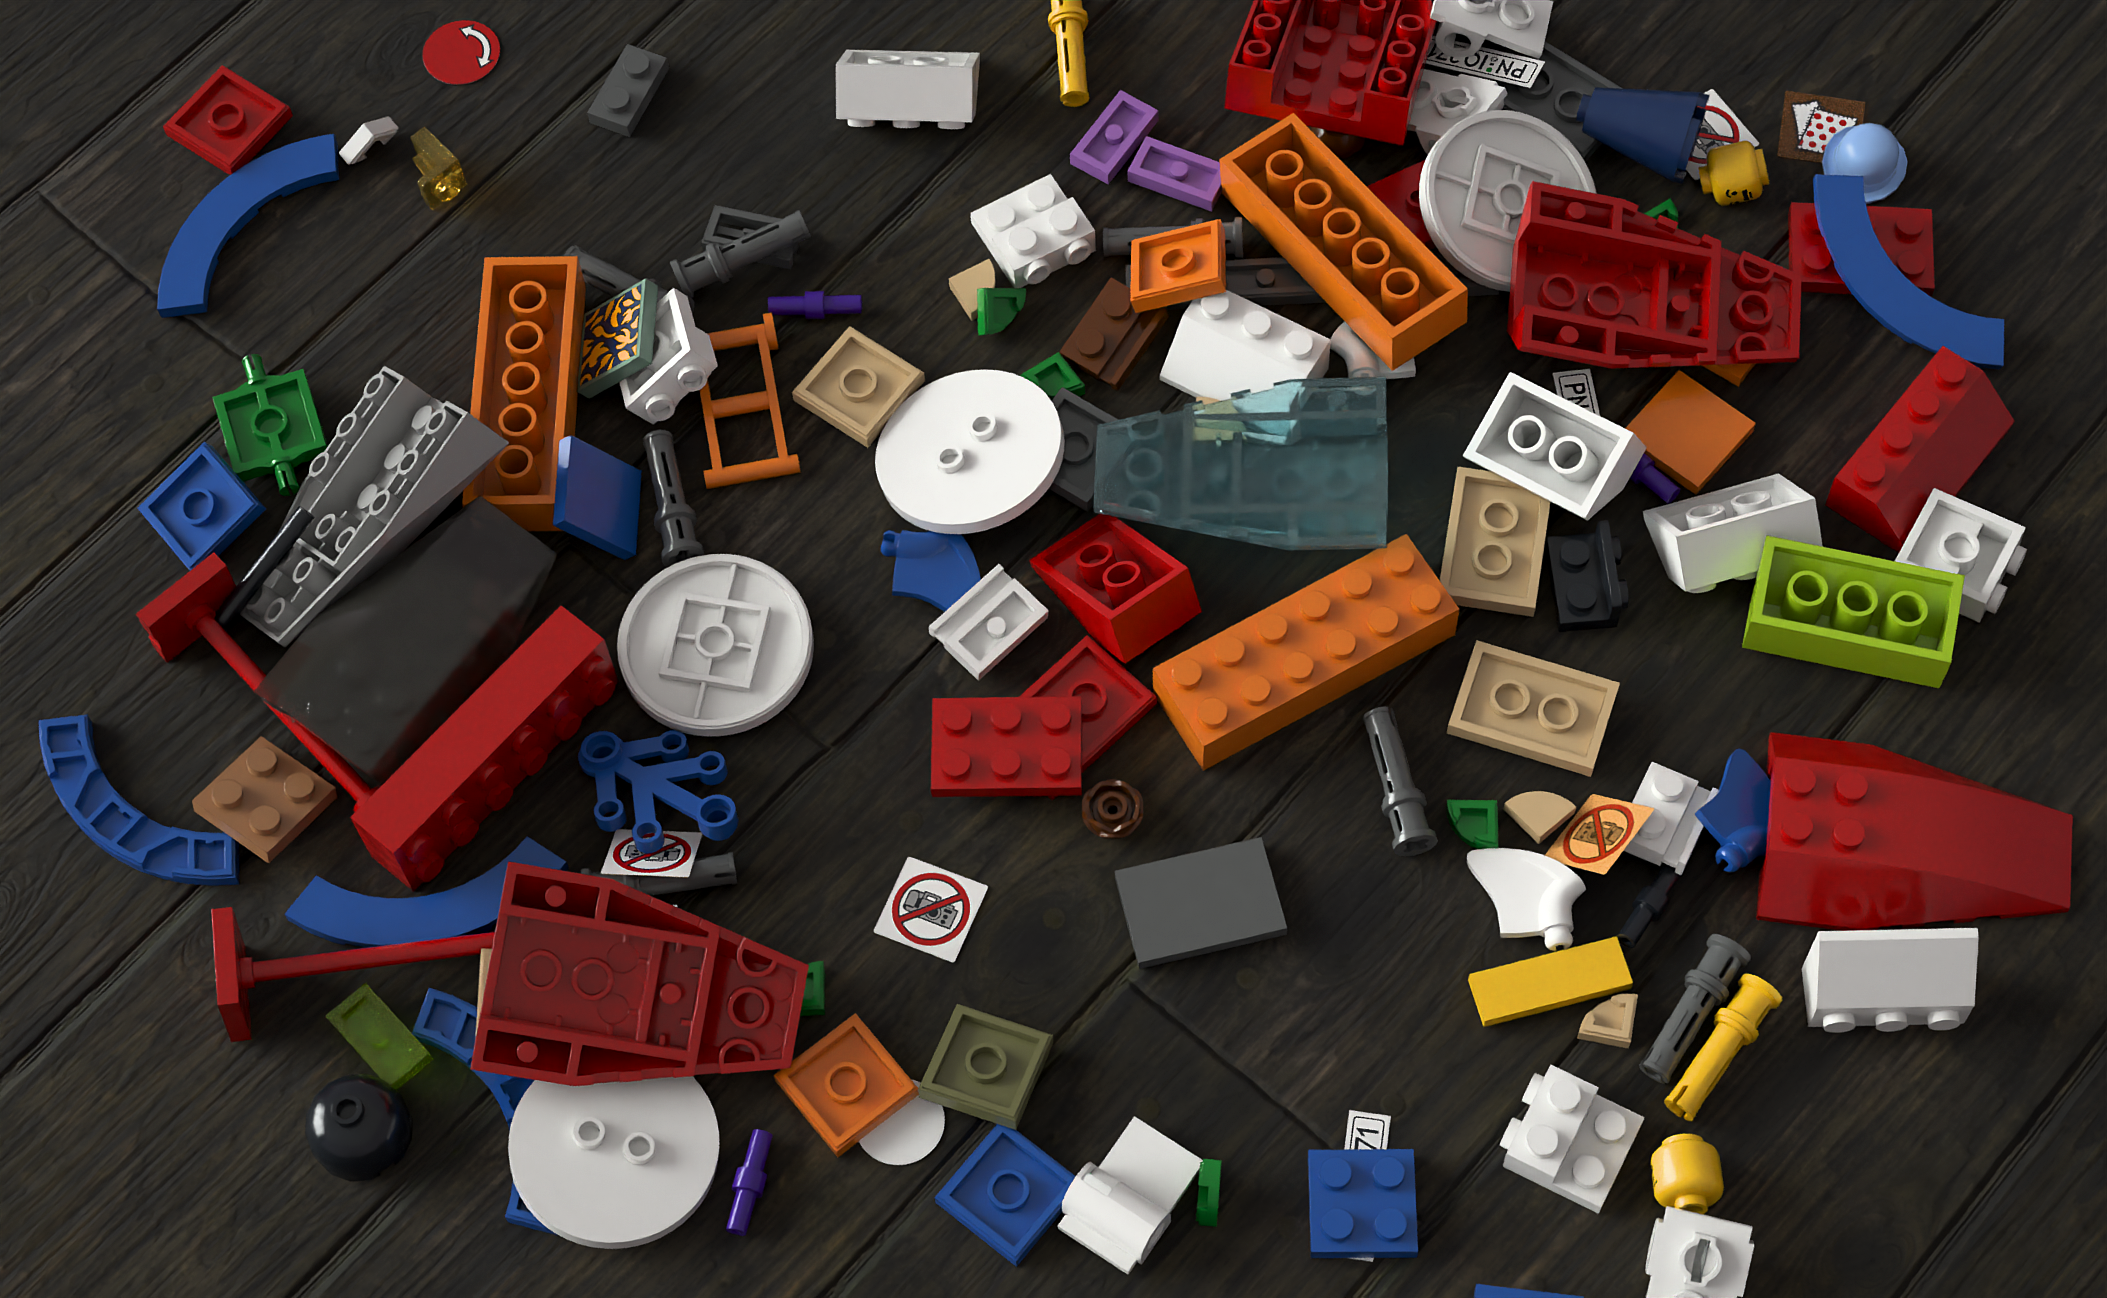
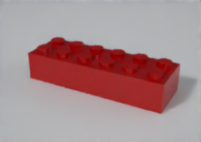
M560 606L350 817L371 857L413 892L423 882L426 883L434 879L443 868L444 860L458 846L462 847L474 838L478 832L479 824L493 810L498 811L502 809L511 799L514 789L527 775L532 776L536 774L546 763L548 754L559 742L570 739L580 728L582 719L595 706L603 705L612 696L619 681L604 638L563 606Z

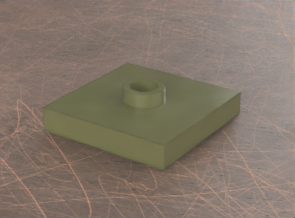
M957 1004L918 1088L919 1098L1016 1130L1053 1046V1035Z

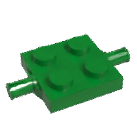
M251 354L255 366L254 370L247 355L242 359V365L244 366L248 382H245L236 390L212 397L233 471L243 482L263 475L275 474L280 494L291 496L286 480H288L293 494H296L300 489L293 468L301 463L314 460L316 456L324 452L328 447L308 378L304 369L281 376H266L262 357L259 354Z

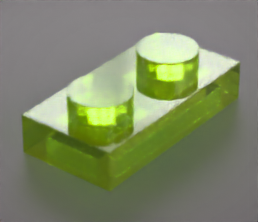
M367 983L363 984L326 1015L330 1024L373 1072L395 1090H398L433 1060L426 1048Z

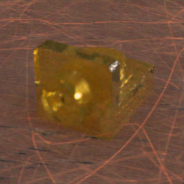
M424 126L410 138L417 153L413 158L414 163L424 175L417 183L426 205L434 210L443 202L450 201L456 197L459 191L467 185L458 159Z

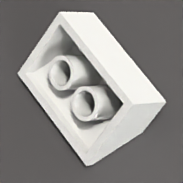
M846 50L836 63V119H848V125L853 127L874 126L875 120H893V126L897 128H916L920 126V121L938 122V127L942 129H962L965 127V122H972L976 115L980 53Z
M1226 290L1224 293L1192 300L1182 316L1161 370L1160 380L1194 397H1209L1220 400L1235 409L1243 421L1284 440L1329 368L1331 339Z
M1510 372L1464 452L1463 457L1588 521L1624 489L1647 447L1633 432Z
M1779 473L1643 511L1644 521L1668 578L1685 592L1702 593L1710 591L1716 587V583L1732 578L1736 580L1756 578L1766 535L1823 547L1815 498Z
M1978 929L1818 931L1802 967L1808 1027H1824V1030L1827 1032L1840 1033L1850 1031L1855 1026L1876 1025L1877 1030L1890 1032L1902 1030L1908 1025L1928 1024V1027L1932 1030H1950L1958 1027L1960 1024H1964L1975 1006Z

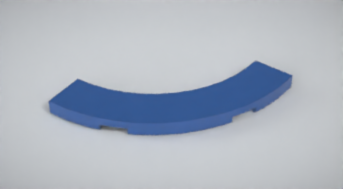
M334 134L308 138L266 153L225 178L207 194L180 228L166 257L158 288L157 310L161 318L207 312L210 284L219 262L217 257L229 238L233 239L259 213L258 208L280 194L282 197H285L313 185L339 180L338 145Z
M1816 174L1813 178L1814 204L1821 235L1825 239L1837 273L1864 309L1885 328L1910 344L1914 343L1933 353H1937L1942 346H1945L1977 367L2001 369L2004 366V319L1986 318L1962 312L1935 300L1917 288L1893 264L1873 230L1866 207L1863 176Z
M88 715L39 720L41 752L44 766L54 790L72 819L96 845L132 868L161 879L209 886L239 884V842L226 833L195 832L173 826L172 828L163 826L147 818L145 814L130 805L114 790L99 763L93 740L92 721Z
M527 836L511 854L483 875L458 887L427 896L412 898L366 896L335 886L316 875L284 915L288 921L323 939L342 945L347 943L361 947H377L482 934L492 930V926L497 924L508 861L567 871L569 867L565 860Z
M429 988L413 1028L412 1036L416 1041L434 1046L450 1054L470 1068L476 1037L477 1007L453 995ZM472 1070L493 1093L510 1130L515 1110L534 1080ZM513 1181L511 1196L505 1214L506 1220L509 1223L558 1235L544 1226L530 1212L521 1199Z

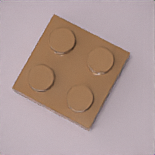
M260 736L192 800L194 812L264 861L270 863L337 799L335 786Z

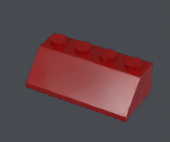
M1942 346L1836 475L1825 505L1899 553L1933 489L1936 488L1956 497L2013 426L2014 419L1985 372L1945 346Z

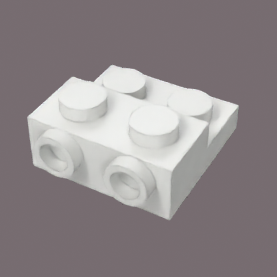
M1051 174L970 213L972 225L1014 288L1040 283L1050 273L1068 264H1078L1084 261L1092 252L1096 251L1094 228L1074 198H1066Z
M675 288L657 302L652 364L619 382L626 409L653 425L657 421L670 418L679 401L689 392L702 389L706 385L707 378L711 372L718 366L710 336L695 327L688 297Z
M1934 488L1895 561L1965 575L1959 614L1980 623L1986 610L1994 614L1997 612L2008 588L2000 584L2005 573L2007 572L2015 576L2023 562L2027 549L2020 546L2026 527Z
M1550 1065L1545 1077L1537 1073L1533 1075L1525 1091L1522 1101L1529 1104L1530 1107L1523 1121L1513 1117L1503 1135L1500 1146L1508 1150L1503 1167L1599 1214L1645 1117L1597 1095L1599 1087Z

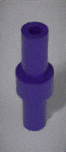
M805 291V296L768 297V313L772 312V315H805L806 319H825L826 314H861L862 295L825 296L824 291Z
M1644 453L1630 479L1636 484L1642 482L1667 504L1671 503L1678 496L1680 488L1654 468L1655 461Z
M760 1129L752 1131L744 1165L736 1170L732 1190L736 1194L726 1231L739 1236L747 1234L755 1200L763 1195L767 1180V1174L763 1171L773 1137L770 1132Z

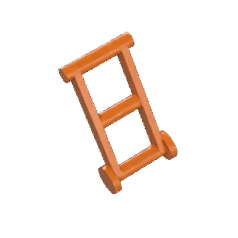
M772 312L763 314V324L707 333L710 336L713 351L759 344L767 391L711 400L708 378L706 385L700 389L713 469L704 470L707 489L801 473L798 455H788L770 356V351L779 349ZM770 409L778 457L723 467L715 419Z

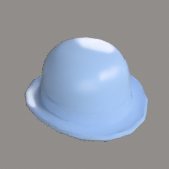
M1874 123L1846 127L1834 134L1825 147L1822 160L1824 175L1863 176L1866 204L1884 200L1895 192L1905 178L1908 163L1904 148L1899 144L1892 132L1884 126Z

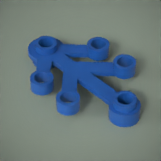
M677 730L667 731L659 737L625 743L612 732L598 731L584 739L578 753V760L583 772L595 777L598 802L594 807V815L598 827L604 831L611 832L620 829L626 822L623 803L617 799L616 776L632 784L636 824L632 829V836L635 846L642 853H654L665 842L662 826L656 820L654 797L696 820L701 833L712 840L722 841L734 833L738 826V815L735 804L729 797L712 795L702 800L672 783L693 778H699L706 785L721 783L727 776V767L723 755L716 751H708L699 757L686 759L689 755L687 739L682 732ZM671 745H680L673 750L667 749ZM660 755L661 759L666 763L643 767L634 761ZM709 766H718L711 771L705 770ZM608 812H617L611 817H604ZM648 833L655 834L649 839L642 838V836Z

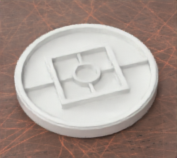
M1509 110L1485 111L1471 115L1456 123L1441 136L1430 150L1424 162L1419 183V201L1423 221L1439 252L1456 270L1476 283L1496 290L1510 292L1513 247L1532 181L1596 193L1591 173L1578 150L1551 125L1521 112Z
M999 370L959 372L940 378L922 387L907 398L892 414L878 440L875 456L876 473L890 505L900 516L915 526L944 534H968L985 531L1009 522L1021 515L1048 490L1063 460L1065 446L1064 431L1054 404L1048 395L1033 382L1016 374Z
M709 554L675 563L659 572L644 584L629 603L624 613L618 633L617 651L620 669L626 686L634 700L649 716L659 723L682 733L697 736H725L744 732L761 725L777 715L792 701L809 673L814 651V638L809 613L802 597L790 581L781 573L760 561L748 557L731 554Z
M693 1076L643 1079L642 1081L596 1083L585 1086H570L534 1080L521 1098L511 1122L508 1146L510 1169L516 1189L526 1207L544 1226L554 1233L572 1242L594 1248L621 1249L635 1247L659 1239L683 1224L703 1202L712 1185L718 1165V1123L708 1096Z

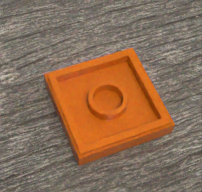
M1221 219L1131 241L1130 301L1135 313L1226 292L1225 229Z
M1678 370L1625 429L1633 432L1647 447L1644 453L1655 461L1654 466L1696 495L1753 433L1756 423Z
M856 1013L794 1059L791 1063V1068L781 1069L774 1075L776 1083L837 1157L845 1153L858 1143L859 1140L919 1095L918 1087Z

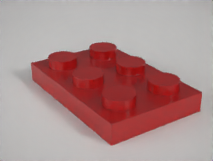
M1791 202L1788 212L1789 270L1802 275L1801 292L1852 294L1834 267V261L1818 226L1815 204ZM1866 206L1873 230L1890 260L1917 288L1932 297L1935 289L1932 209Z
M1081 696L933 698L932 797L1082 795Z

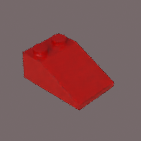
M1107 510L1029 560L1034 571L1094 640L1125 664L1202 612L1188 567Z

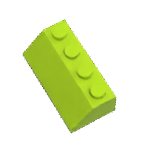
M1766 535L1750 602L1742 648L1940 688L1952 661L1965 575Z

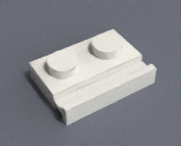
M998 564L929 626V634L943 643L944 648L979 681L1048 618L1049 610L1015 578L1012 579L1004 572V568Z
M1651 762L1632 803L1654 808V811L1623 851L1658 866L1663 862L1676 868L1675 873L1682 875L1704 828L1695 816V813L1715 797L1718 789L1706 790L1697 786L1699 781Z

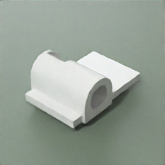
M1434 0L1430 18L1439 21L1435 39L1436 45L1441 52L1448 56L1470 57L1480 49L1486 39L1539 60L1544 47L1553 1ZM1456 34L1467 36L1471 44L1462 49L1454 48Z
M1424 69L1408 130L1417 133L1424 151L1429 154L1441 136L1459 121L1477 113L1502 110L1504 107L1503 99L1508 93L1506 88L1498 86L1496 81L1460 74L1457 77Z
M1134 1116L1101 1165L1097 1167L1092 1162H1088L1076 1175L1062 1201V1212L1065 1216L1059 1223L1058 1229L1118 1269L1129 1274L1137 1262L1142 1265L1171 1223L1170 1213L1199 1173L1200 1162H1203V1160Z
M1666 1206L1664 1219L1656 1218L1648 1249L1645 1270L1646 1274L1651 1275L1646 1298L1743 1297L1754 1249V1242L1750 1240L1753 1227Z

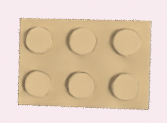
M1457 467L1440 582L1456 605L1534 617L1550 501L1491 471Z
M1476 640L1448 724L1447 734L1591 777L1620 683Z

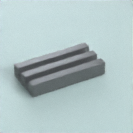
M715 205L701 242L703 251H706V245L713 243V245L718 243L719 246H722L768 224L779 221L781 218ZM725 223L739 227H744V229L738 230L724 226H719V224ZM798 243L791 245L782 251L757 261V263L791 270L793 254L797 253L799 245Z

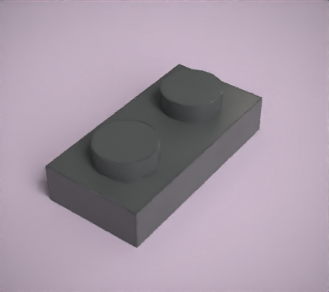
M627 44L587 112L589 122L630 137L669 70L667 58Z

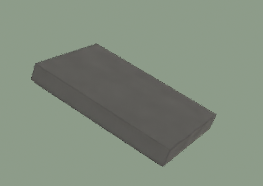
M1546 41L1544 42L1542 55L1539 58L1540 61H1545L1531 88L1481 77L1482 79L1496 81L1498 86L1506 88L1508 94L1503 99L1504 107L1502 110L1531 115L1551 125L1572 143L1585 163L1602 143L1582 132L1583 123L1576 121L1583 94L1592 96L1595 87L1623 89ZM1507 48L1504 51L1506 53L1535 59L1533 57L1527 56L1525 54H1522L1509 48Z
M1262 837L1115 871V880L1139 969L1287 935L1286 921Z

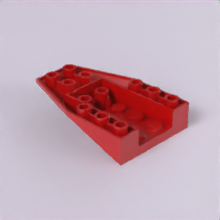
M1254 0L1229 63L1224 109L1277 120H1283L1294 113L1306 126L1404 145L1436 26V20L1430 18L1433 6L1432 0Z

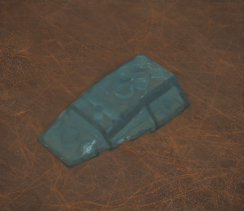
M1386 377L1289 379L1273 383V389L1251 394V390L1247 389L1230 393L1231 399L1204 405L1203 401L1200 400L1184 404V410L1162 415L1160 410L1097 425L1094 511L1099 514L1283 550L1387 548L1388 422Z

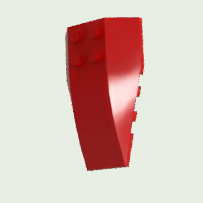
M1532 181L1530 184L1512 253L1507 332L1519 351L1611 369L1796 362L1799 359L1802 275L1746 251H1743L1741 255L1721 247L1720 240L1706 234L1699 238L1678 229V222L1662 215L1655 219L1637 211L1639 205L1625 199Z
M1770 732L1766 773L1771 781L1766 858L1759 873L1756 920L1840 931L1878 930L1879 927L1901 925L1902 929L1923 927L1928 922L1953 920L1954 923L1974 922L1978 917L1998 915L2000 919L2069 911L2073 815L1871 744Z
M508 861L470 1070L570 1086H585L596 1083L642 1081L643 1079L679 1078L702 1074H726L791 1068L809 965L614 879Z

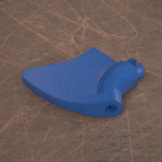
M892 530L884 532L880 552L887 557H896L892 595L920 599L945 612L981 580L973 552L961 534H944L932 531L913 532L902 530L901 533H896Z
M1736 749L1730 755L1717 794L1695 813V816L1720 843L1715 859L1717 864L1723 859L1728 863L1724 868L1726 872H1735L1740 867L1747 866L1755 858L1766 856L1771 781L1756 761L1743 749Z

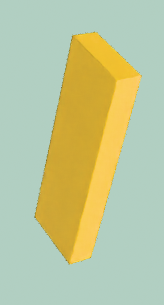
M1617 936L1469 974L1468 978L1483 1027L1630 990L1633 985Z

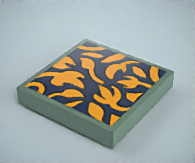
M645 278L584 314L577 385L578 393L590 399L652 364L658 285Z

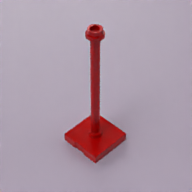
M213 552L136 613L143 628L149 634L148 638L154 649L168 663L200 636H203L357 802L353 809L355 813L381 786L371 788L214 619L216 611L231 594L236 585L227 565Z
M233 908L211 909L217 1005L230 1041L252 1040L248 989L256 988V982L481 954V948L492 949L495 932L254 962L253 957H246L245 944Z

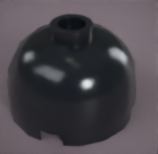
M348 1074L329 1082L314 1096L306 1113L305 1134L313 1156L331 1175L347 1181L372 1180L381 1176L380 1171L387 1169L392 1163L396 1165L405 1156L412 1140L413 1119L402 1095L385 1080L369 1074Z

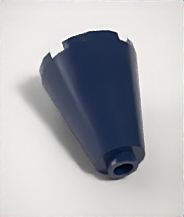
M1595 87L1592 96L1583 94L1576 121L1583 123L1582 132L1668 180L1683 184L1687 174L1686 167L1689 158L1693 156L1706 113L1704 108L1709 101L1710 95L1701 92Z

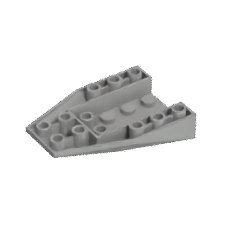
M384 366L379 374H376L368 381L364 388V395L354 410L340 421L336 435L326 450L312 461L309 474L303 481L281 528L299 506L310 512L315 517L314 520L252 597L240 615L276 642L286 647L401 554L509 442L468 412L448 401H445V403L438 401L404 376Z

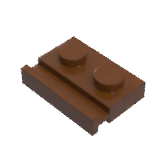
M1111 277L1059 353L1066 362L1093 378L1104 381L1118 392L1168 319L1169 314L1164 307L1135 313L1130 301L1131 288Z

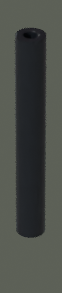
M299 506L216 611L214 619L225 631H227L315 517L303 507Z

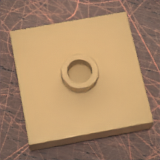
M849 326L794 389L792 395L795 402L868 448L882 432L887 421L897 408L925 382L924 372Z

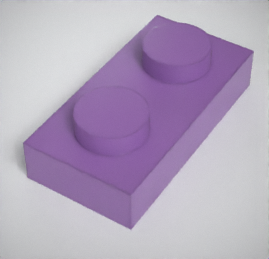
M1120 90L1070 153V164L1109 185L1158 122V110Z
M1148 136L1145 137L1127 171L1128 182L1211 212L1222 193L1219 162Z

